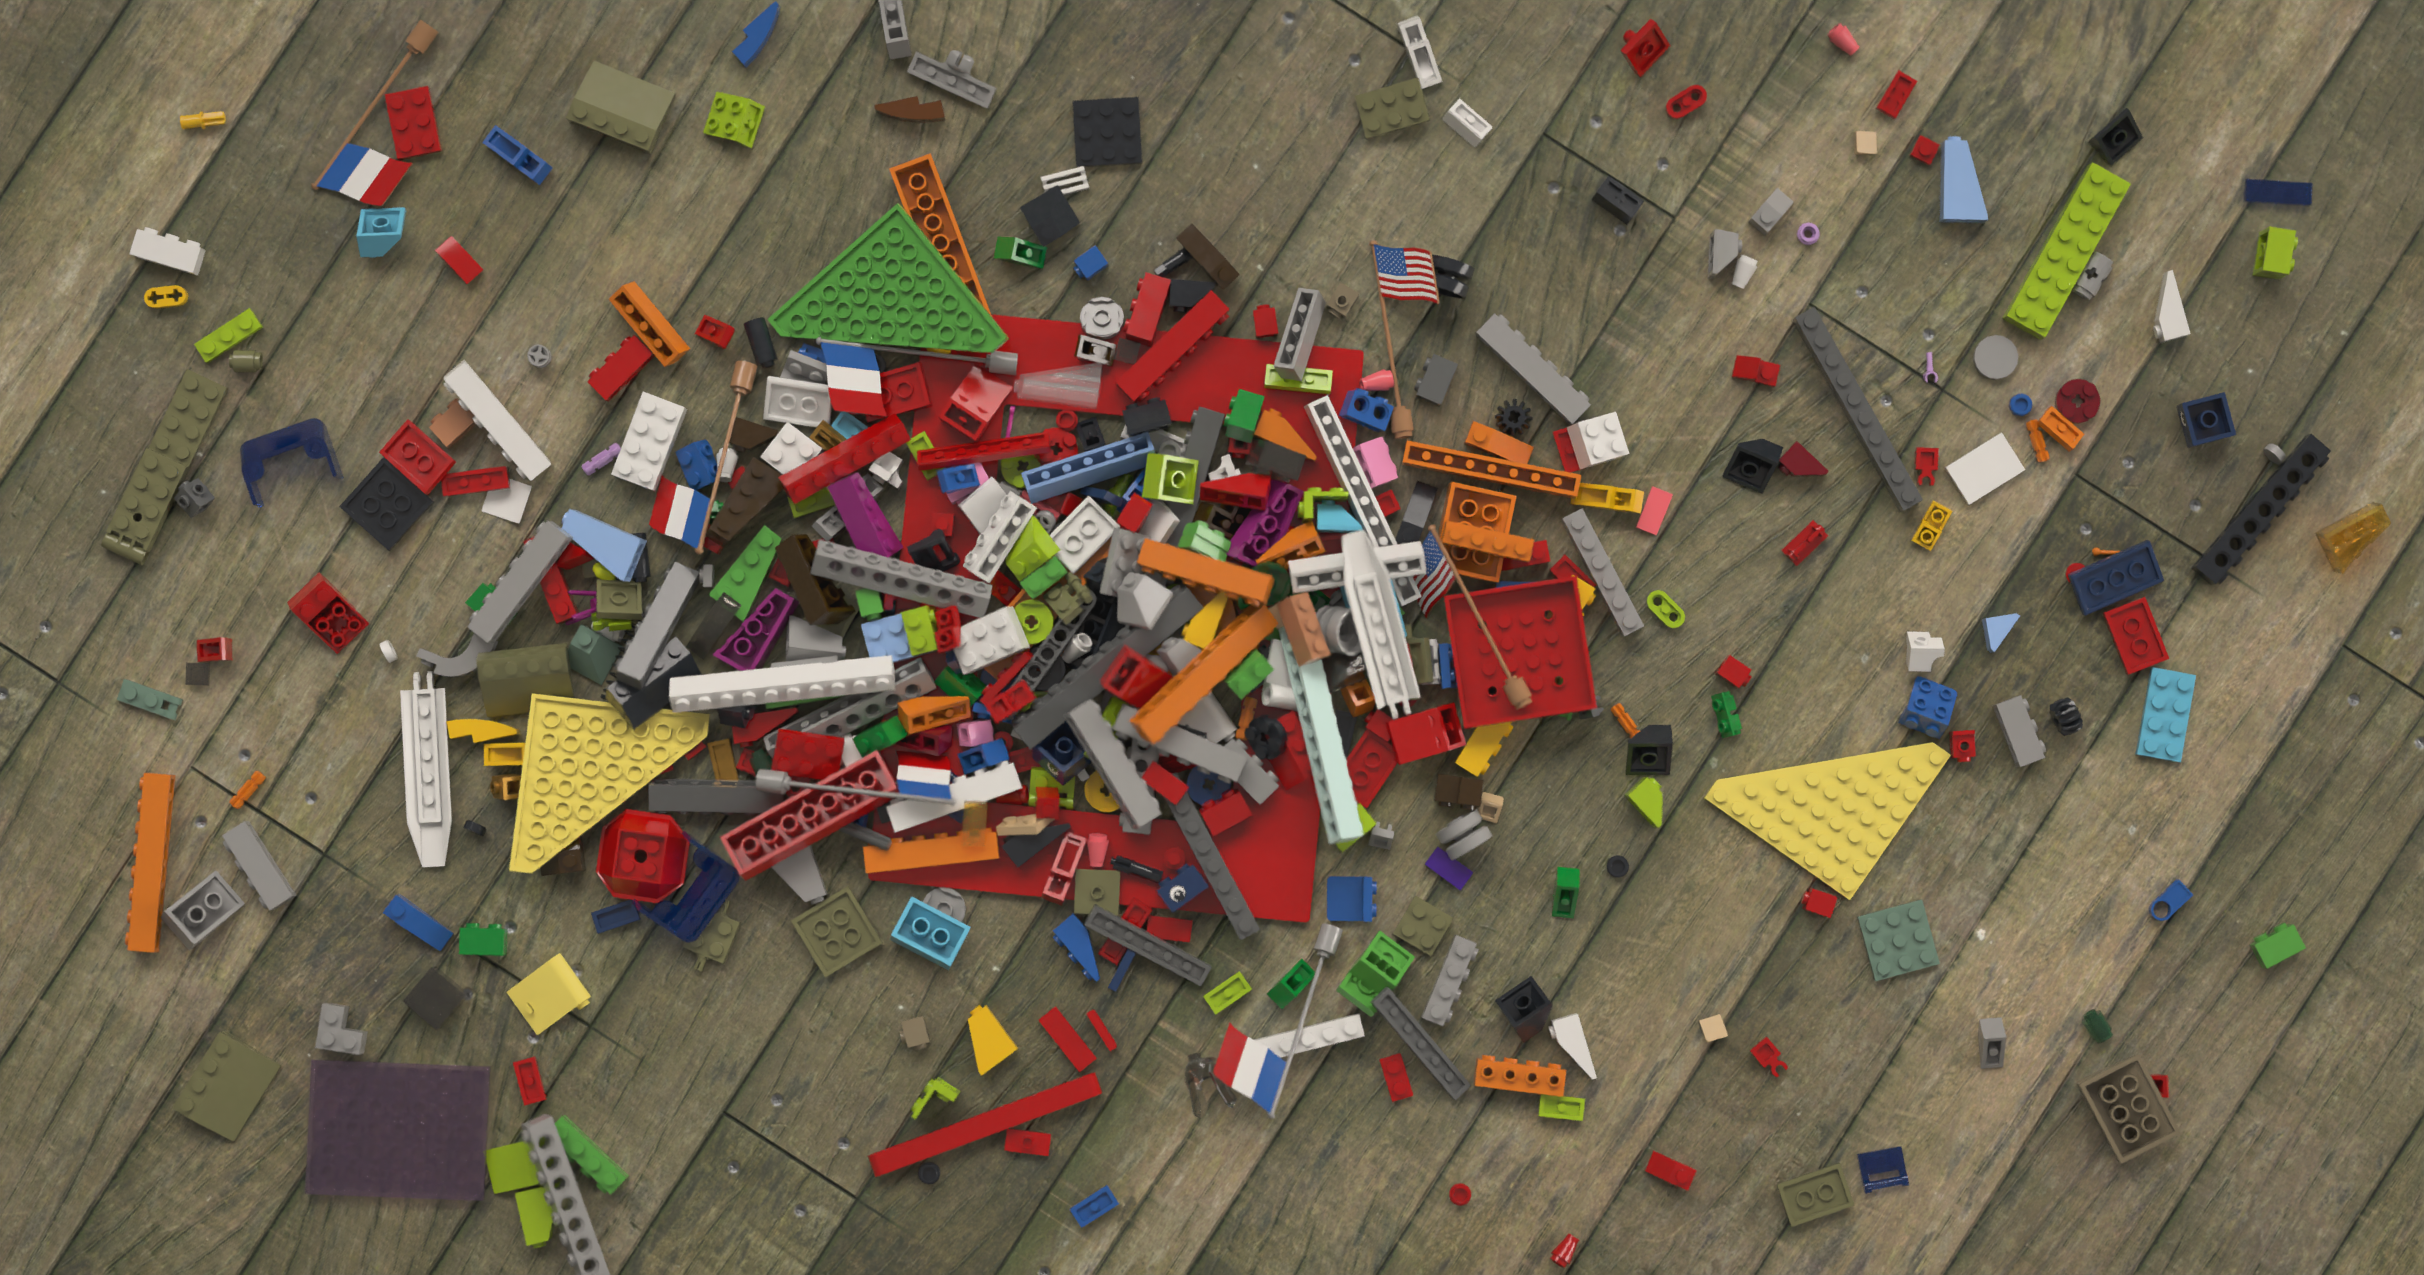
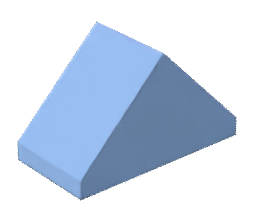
M2015 613L1982 619L1986 646L1989 652L1996 651L2020 615Z

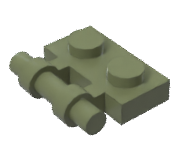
M1071 572L1065 575L1067 584L1064 587L1059 582L1042 596L1066 625L1083 611L1080 605L1084 601L1085 603H1090L1093 599L1090 590L1082 585V581L1077 575H1073Z

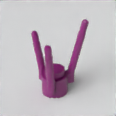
M568 591L570 595L594 596V598L590 600L591 609L572 615V619L566 621V625L589 618L592 613L596 612V591Z

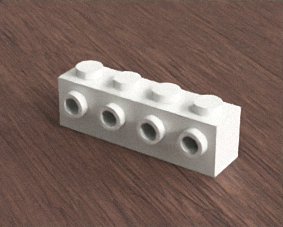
M1010 491L1002 499L1001 506L996 514L990 518L986 530L979 535L974 549L967 554L963 566L990 583L1037 508Z

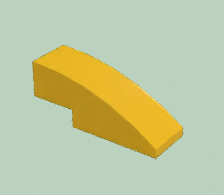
M1580 483L1577 498H1571L1570 504L1641 514L1644 492L1637 489Z
M479 719L446 721L450 739L472 735L473 743H480L520 734L519 729L494 721Z
M526 743L484 744V766L523 765Z

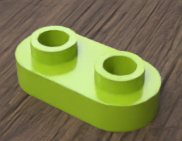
M1656 590L1648 595L1646 600L1647 607L1667 627L1677 628L1684 623V611L1665 592ZM1655 598L1661 599V604L1659 606H1656L1653 603V600ZM1671 613L1677 616L1674 622L1669 619Z

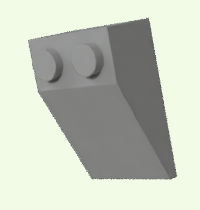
M214 871L165 910L160 918L190 951L245 905V903L221 875Z

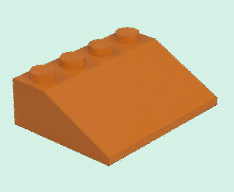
M1450 482L1447 488L1438 536L1440 539L1442 538L1444 524L1447 520L1509 534L1517 496ZM1443 544L1459 576L1499 583L1503 557Z

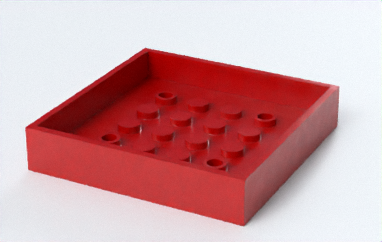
M1577 576L1468 592L1482 620L1486 622V628L1511 676L1522 677L1532 695L1530 696L1532 702L1517 710L1514 705H1511L1502 688L1506 685L1504 681L1508 678L1483 630L1478 627L1479 622L1464 593L1444 596L1464 729L1597 709ZM1546 611H1551L1553 613V617L1551 619H1546L1544 617V613ZM1556 677L1563 679L1561 685L1555 684L1554 680ZM1490 687H1495L1497 689V693L1495 695H1490L1488 693V689Z

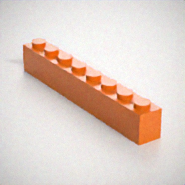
M1413 441L1406 442L1402 465L1573 499L1577 498L1581 480L1580 474Z
M1260 604L1259 607L1249 605L1129 720L1130 724L1144 741L1152 744L1159 742L1171 727L1176 726L1180 722V718L1184 714L1193 710L1196 703L1202 697L1207 696L1218 682L1226 678L1227 673L1233 667L1238 666L1249 652L1254 651L1263 638L1273 633L1274 628L1279 623L1266 605Z
M144 773V776L140 778L139 789L142 790V798L138 800L137 804L140 819L136 822L135 826L138 841L134 844L133 856L136 857V863L131 870V878L134 879V885L129 892V900L132 901V907L127 914V922L130 923V928L125 936V945H128V951L155 953L160 950L162 919L160 917L163 914L175 775Z

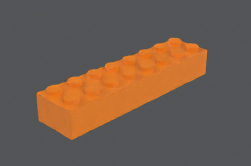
M931 153L889 168L905 211L991 315Z

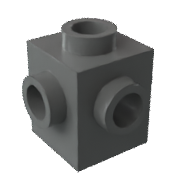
M199 478L192 482L187 480L178 487L179 492L174 498L190 518L206 510L215 499Z

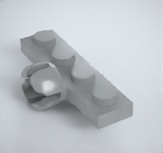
M957 50L950 51L944 63L915 52L908 68V73L978 105L989 108L997 88L971 76L970 71L974 64V59L971 56L964 55L960 65H958L963 53Z

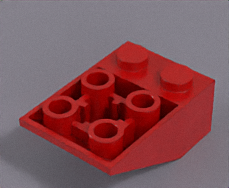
M975 364L938 417L974 442H978L1013 387L978 364Z
M320 572L287 602L290 610L336 654L369 625V622Z
M1124 644L1100 679L1103 687L1118 697L1141 709L1175 676Z
M1454 702L1386 722L1398 765L1466 745Z

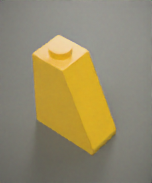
M981 1005L977 1006L969 1012L972 1016L968 1019L978 1071L981 1076L1018 1049L987 1005L983 1008Z

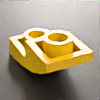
M1932 500L1912 541L1931 551L1953 511Z

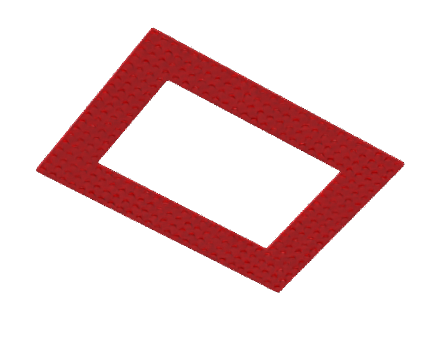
M991 314L992 318L1009 338L996 351L1018 353L1016 375L992 373L1013 388L978 442L1001 439L1003 411L1006 405L1123 416L1122 411L1126 410L1125 406L1134 404L1115 382L1151 347L1127 340L1126 332L1123 331L1124 327L1113 338L1102 340L1117 344L1113 365L1106 366L1091 361L1078 360L1074 356L1078 336H1088L1082 329L1081 323ZM1157 330L1152 346L1155 345L1168 331ZM1210 336L1205 341L1203 339L1199 340L1195 344L1198 348L1190 356L1185 354L1180 359L1182 363L1173 372L1169 369L1164 374L1166 378L1157 387L1153 385L1147 390L1150 394L1142 402L1137 400L1135 403L1142 406L1148 404L1147 400L1160 397V400L1165 399L1171 421L1190 422L1193 411H1198L1199 406L1223 413L1225 417L1226 414H1231L1232 410L1229 409L1232 396L1237 397L1239 389L1265 396L1256 428L1264 410L1269 412L1271 408L1282 413L1281 417L1286 419L1317 457L1315 462H1312L1267 442L1264 475L1271 476V481L1272 479L1281 481L1302 491H1308V488H1321V491H1330V488H1341V485L1304 406L1328 395L1352 448H1354L1357 423L1340 417L1339 414L1347 392L1356 390V388L1361 389L1360 378H1362L1364 353L1361 350L1312 346L1306 368L1333 371L1330 394L1264 388L1266 365H1274L1281 342ZM921 348V351H927V349ZM951 350L950 352L953 355L986 358L987 354L991 355V353L960 350ZM920 355L919 362L922 364L932 405L914 411L912 438L925 431L934 448L973 443V440L940 420L938 416L973 366L978 364L989 371V368L985 367L986 363ZM1356 399L1354 407L1359 411V401ZM910 451L901 541L904 548L900 551V561L910 564L915 563L908 553L907 547L930 536L932 512L954 514L953 538L946 537L945 539L952 551L958 554L960 563L944 572L982 582V578L963 566L967 554L977 544L979 532L958 504H952L946 492L942 493L938 475L927 480L923 472L918 470L917 462ZM999 460L980 462L988 478L993 477L997 482ZM1348 500L1346 502H1335V505H1341L1349 513ZM1313 502L1312 522L1315 528L1317 522V504H1322V502ZM1298 506L1290 523L1295 528L1303 525L1302 518H1298ZM1318 532L1319 537H1322V536H1330V535H1338V534H1346V533ZM938 544L933 546L940 560L946 559ZM1340 586L1319 590L1330 598L1340 589ZM896 601L895 615L901 614L902 612H905V611L913 610V609H900V610H898V604H897V601ZM920 602V607L933 606ZM934 606L936 607V610L944 609L941 607ZM959 612L960 627L979 619V617ZM1264 638L1259 642L1260 647L1263 645L1269 647L1271 644L1269 640ZM938 651L893 663L894 670L921 657L931 672L934 681L948 666L946 653L940 654ZM1329 656L1321 659L1326 673L1328 690L1331 694L1334 669ZM976 671V672L973 673L976 677H977L978 671ZM935 684L936 689L920 697L949 696ZM1263 685L1253 693L1249 692L1245 696L1255 698L1258 701L1256 708L1253 709L1255 711L1253 719L1260 715H1269L1267 717L1273 720L1293 711L1264 705L1261 698ZM1245 697L1242 698L1241 711L1242 708H1245V706L1243 705ZM974 704L970 708L971 717L948 723V725L952 726V746L940 754V756H947L950 762L949 785L954 783L953 779L965 775L958 754L969 750L970 747L960 746L957 724L973 720ZM898 708L888 714H884V719L898 716ZM1294 711L1297 719L1300 722L1298 711ZM1241 740L1248 747L1245 750L1246 753L1252 757L1255 752L1250 746L1249 741ZM896 744L880 751V755L884 759L894 780H897L899 765L896 751L929 754ZM1259 759L1263 763L1261 768L1266 773L1271 771L1279 779L1269 759ZM1312 776L1288 790H1285L1279 779L1276 782L1279 787L1261 804L1238 782L1234 781L1233 790L1238 788L1252 815L1215 836L1212 835L1207 824L1204 823L1209 835L1254 918L1308 922L1311 912L1321 808L1314 777ZM981 802L895 832L891 821L884 824L881 823L876 808L874 811L873 831L890 839L903 838V842L912 841L913 836L925 835L927 840L935 839L934 834L947 833L948 837L957 836L956 832L969 830L971 835L979 834L978 829L992 828V832H997L996 827L1006 817H1020L1036 813L1035 807ZM1059 809V818L1054 819L1046 826L1051 827L1069 823L1071 827L1066 831L1089 839V834L1092 833L1107 835L1109 843L1103 866H1090L1086 840L1076 869L1119 871L1113 869L1114 865L1110 864L1111 858L1116 859L1118 855L1163 871L1161 881L1168 876L1172 880L1178 875L1176 872L1178 869L1168 868L1164 864L1163 856L1169 848H1179L1185 854L1184 865L1187 863L1190 867L1193 864L1209 887L1177 910L1227 915L1177 821L1152 819L1151 833L1142 834L1124 832L1123 826H1119L1120 815ZM1066 831L1020 867L1016 866L1002 847L1005 844L1003 839L1008 835H997L1000 858L868 873V878L872 881L1042 897ZM1076 870L1065 897L1068 900H1075ZM1120 871V905H1129L1134 897L1151 908L1169 909L1157 892L1160 888L1159 883Z

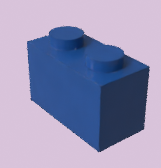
M1002 738L958 754L965 775L1009 759L1007 747Z

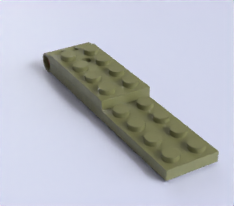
M188 369L186 370L149 448H146L108 526L101 547L139 565H144L175 501L174 498L179 492L178 487L184 482L229 388ZM138 514H141L142 519L137 522L136 517Z

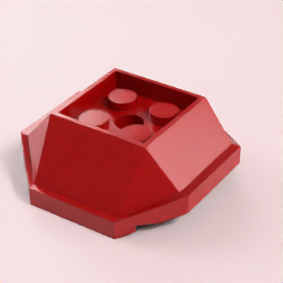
M625 809L602 828L596 873L613 897L659 903L685 884L691 840L672 815ZM639 850H644L647 853V859L643 863L639 862L636 858Z

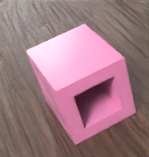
M975 719L957 724L960 746L972 747L994 741V729L989 719Z

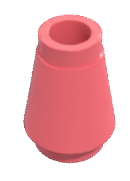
M1839 23L1827 34L1830 38L1829 41L1848 53L1849 56L1859 49V45L1846 25L1843 26Z
M1382 369L1364 378H1360V387L1365 391H1388L1389 388L1394 387L1393 375L1390 370Z
M1089 834L1087 845L1090 866H1103L1109 843L1106 834Z

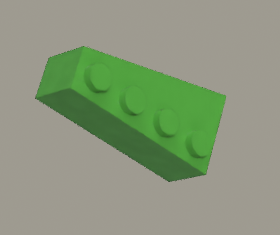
M764 525L709 595L744 622L749 618L778 555L775 547L784 540Z

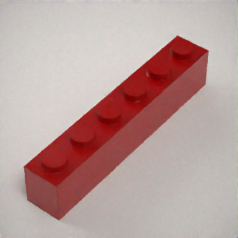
M1211 290L1115 382L1116 385L1133 403L1137 400L1142 402L1150 394L1147 391L1153 385L1156 387L1165 380L1164 374L1169 369L1173 372L1182 363L1180 359L1185 354L1190 356L1198 348L1195 344L1199 340L1203 339L1205 341L1212 335L1213 331L1211 329L1217 323L1221 326L1230 317L1228 315L1230 309Z
M894 413L778 478L787 496L796 504L911 439L903 422Z

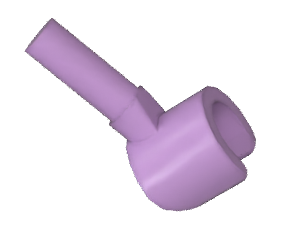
M1927 352V371L1923 374V380L1928 383L1927 376L1932 373L1934 375V383H1936L1938 375L1933 371L1932 352Z

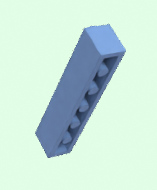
M1145 432L1022 472L1021 474L1030 502L1033 504L1146 467L1148 453L1155 454V450L1149 433Z

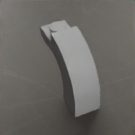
M867 473L862 478L875 499L884 488ZM836 505L812 525L827 542L847 528Z
M474 633L466 651L457 657L444 658L422 648H419L416 656L422 658L420 663L433 667L436 664L433 672L435 674L447 677H461L477 671L476 659L478 653L495 651L498 641L487 643Z

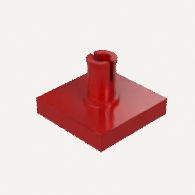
M1650 18L1637 33L1631 29L1624 33L1623 40L1627 44L1620 51L1634 73L1641 78L1670 47V44L1658 24Z

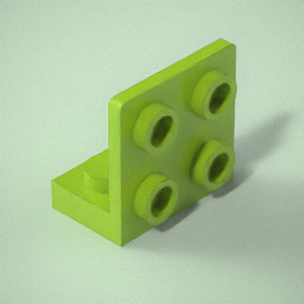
M716 92L703 132L710 136L732 140L744 147L752 148L765 106L748 98Z
M940 1077L935 1081L931 1079L923 1090L926 1093L923 1099L919 1097L911 1108V1111L914 1112L911 1117L913 1119L918 1117L935 1090L938 1092L937 1096L946 1102L949 1100L954 1102L961 1091Z

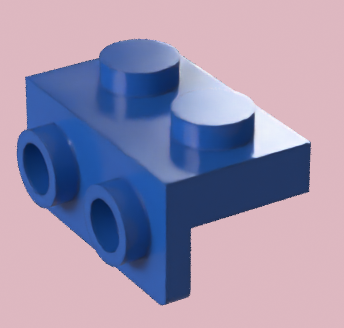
M707 440L693 442L675 451L691 489L698 491L715 482L718 470L717 462L713 455L712 447Z

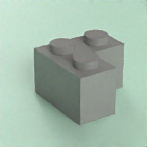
M323 1003L315 1048L357 1055L364 1054L368 1031L346 1028L349 1006Z

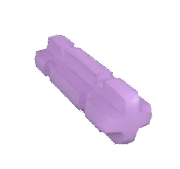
M617 443L609 446V450H603L591 458V462L587 461L582 464V469L587 475H591L595 472L596 468L599 470L611 462L614 456L617 458L621 447Z

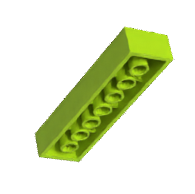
M2093 162L2086 167L2002 319L2039 340L2047 336L2131 183Z

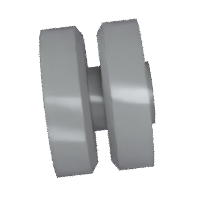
M1477 809L1465 816L1464 814L1459 816L1435 834L1441 844H1446L1455 839L1456 842L1446 849V853L1451 861L1493 836L1487 826H1482L1476 830L1472 829L1482 821V817Z

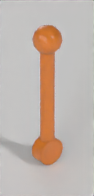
M2097 547L2092 550L2094 556H2099L2100 554L2113 555L2120 552L2100 550Z

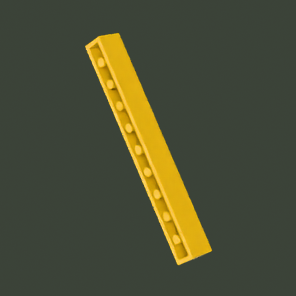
M1577 577L1583 610L1584 606H1590L1596 597L1593 593L1595 588ZM1549 611L1545 618L1551 619L1553 613ZM1512 722L1476 727L1454 763L1476 777L1479 774L1484 775L1490 766L1487 762L1490 756H1496L1502 747L1499 744L1503 736L1507 738L1514 727L1511 725Z

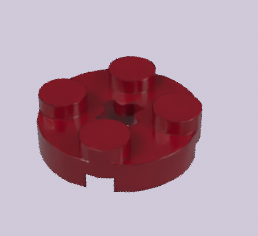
M2073 379L2066 382L2055 395L2056 410L2071 423L2079 424L2090 420L2097 414L2100 407V395L2096 386L2084 379ZM2076 395L2083 399L2080 407H2076V404L2072 403V399H2075Z

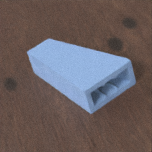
M1957 136L1947 137V140L1941 143L1940 222L1985 223L1988 220V214L1967 140H1961V137Z
M569 509L562 518V529L570 534L576 543L622 581L630 582L647 541L580 511Z

